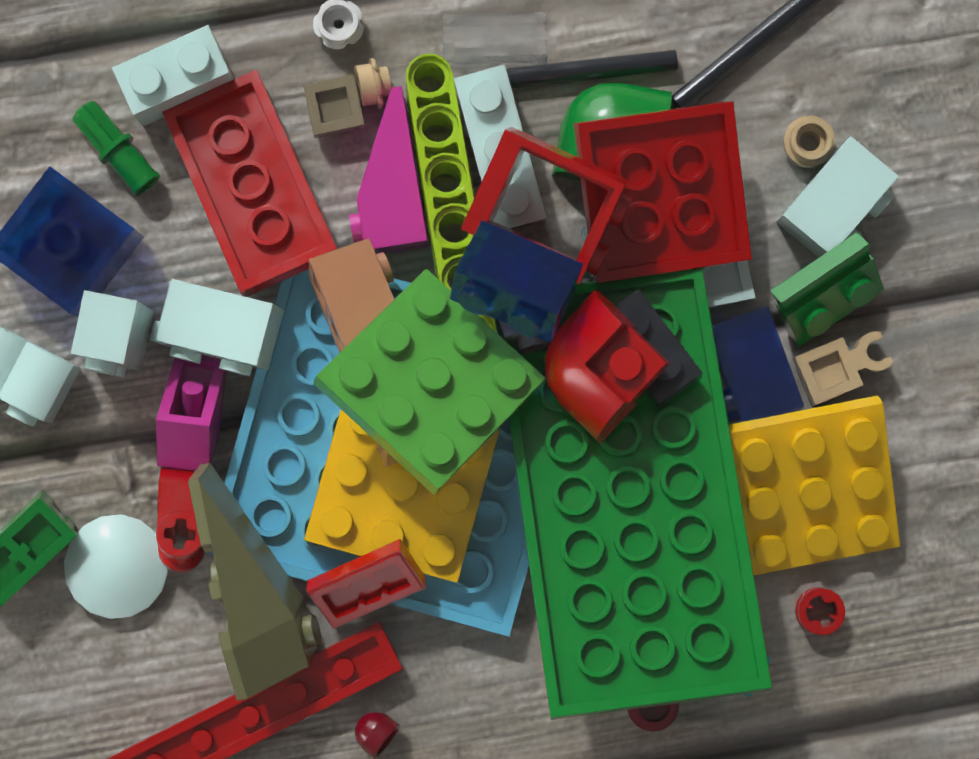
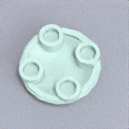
M122 514L101 516L84 525L79 530L77 536L69 543L64 559L65 581L74 599L90 613L109 619L132 617L150 607L162 592L168 574V568L163 565L159 558L156 532L142 520Z

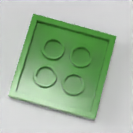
M425 269L316 375L313 384L426 489L435 495L541 386L546 378L428 269Z

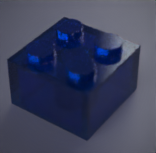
M49 166L1 229L0 262L68 313L79 317L84 290L102 294L143 240L144 236Z

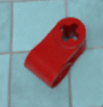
M161 467L158 484V517L156 527L159 558L163 565L171 571L179 573L189 572L198 567L205 555V551L200 544L188 480L195 471ZM178 536H188L184 549L174 548Z

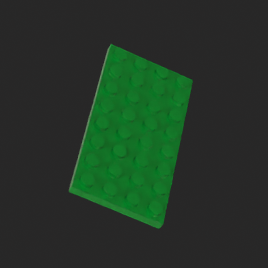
M702 267L602 283L590 282L548 288L557 320V330L594 290H599L615 306L639 289L703 372L702 378L660 408L656 407L644 391L636 400L638 404L602 443H599L560 405L549 389L546 379L509 418L551 720L764 692L772 689ZM523 304L515 307L510 315L519 322H529L538 316L539 311L531 305ZM495 313L497 334L501 336L499 324ZM548 347L535 353L520 354L546 378L545 356Z

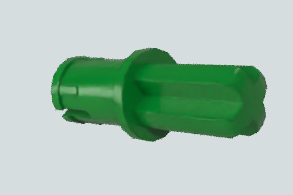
M89 101L76 111L73 116V122L99 151V161L102 164L109 163L131 189V193L137 197L143 194L159 180L160 174L150 166L133 146V136L130 133L123 134L96 101Z

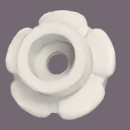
M328 0L321 5L318 14L313 19L314 32L317 37L323 39L325 46L335 50L344 49L346 44H355L363 34L364 27L360 22L362 20V12L357 5L350 1ZM337 20H341L344 23L340 29L334 27V23Z

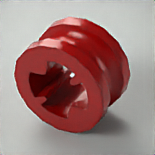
M821 587L809 588L796 601V619L800 626L808 632L818 635L831 634L839 629L844 622L846 613L844 602L838 594L830 589ZM815 597H818L821 602L832 603L833 615L826 614L831 619L824 625H821L819 620L807 618V608L813 609L809 602Z

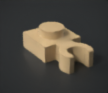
M875 331L863 335L855 343L854 349L850 351L842 337L792 358L812 406L863 386L858 373L859 370L879 372L893 364L891 357L880 361H873L867 354L868 345L883 338L881 332Z

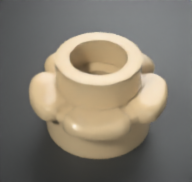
M369 58V64L354 66L361 107L377 105V109H381L383 107V98L389 97L391 90L389 71L387 66L378 67L376 60Z

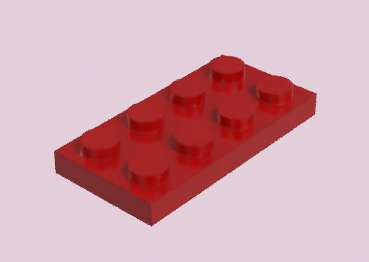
M257 69L162 112L242 296L249 297L309 269V259L337 249Z

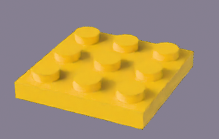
M879 396L728 425L753 576L900 547L884 405Z
M340 410L304 540L363 556L401 539L424 574L457 583L500 429L433 495L400 463L385 467L375 440L343 410Z

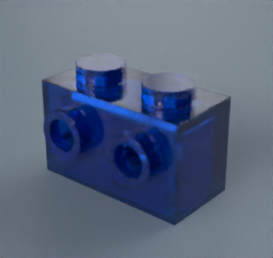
M482 220L455 270L450 299L460 303L464 309L473 314L490 316L510 325L521 335L538 337L550 343L576 291L583 263Z
M768 306L712 326L718 365L726 389L723 390L728 421L737 418L740 423L766 418L804 406Z

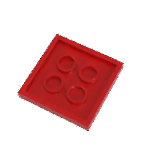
M734 101L574 123L578 157L628 180L629 182L624 194L633 197L620 226L617 227L609 223L601 243L610 246L598 274L596 276L593 275L594 282L602 283L752 260ZM581 178L587 233L589 234L608 190Z

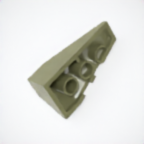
M209 462L198 466L188 480L201 547L206 553L213 552L214 560L211 563L212 581L208 582L211 599H218L224 605L227 631L218 632L233 690L237 701L248 699L309 667L317 646L321 644V632L316 616L314 614L308 615L303 596Z

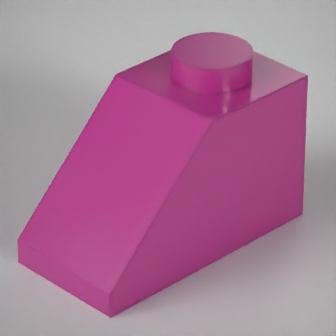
M202 354L201 362L198 364L174 358L156 418L157 466L196 471L200 464L210 462L212 465L219 438L227 376L226 370L219 369L221 359Z

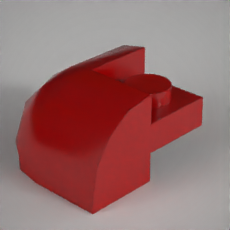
M594 290L557 330L546 351L545 374L549 389L560 405L599 443H602L638 404L636 400L671 363L635 329L636 326L599 290Z

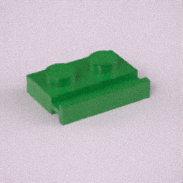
M858 232L770 290L772 296L777 301L776 307L785 329L798 347L813 337L823 334L831 325L856 308L868 304L874 296L884 290L875 260L868 251L870 246Z

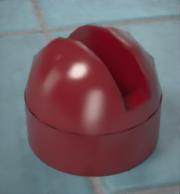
M367 713L356 724V741L366 753L375 759L394 739L400 729V724L384 713Z

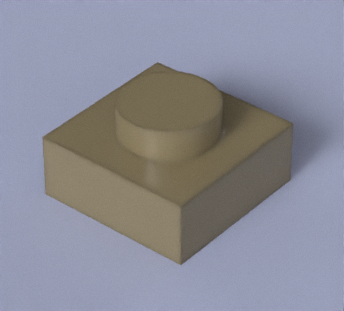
M354 74L303 85L315 139L365 128Z

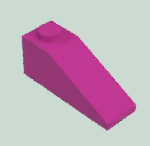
M402 86L392 87L356 198L359 213L349 214L353 242L356 243L369 238L376 254L382 252L388 254L429 247Z

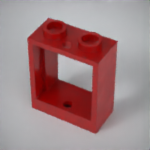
M510 127L504 130L461 230L580 284L587 272L595 276L598 274L610 246L601 243L609 223L617 227L620 226L633 197L624 194L629 182L628 180L514 127ZM524 151L608 190L577 260L493 221Z

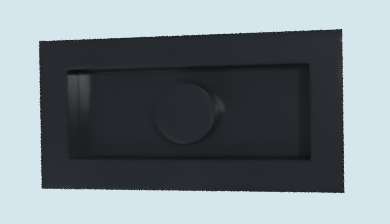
M639 289L615 305L636 326L635 329L671 363L645 390L657 408H660L702 378L703 372Z

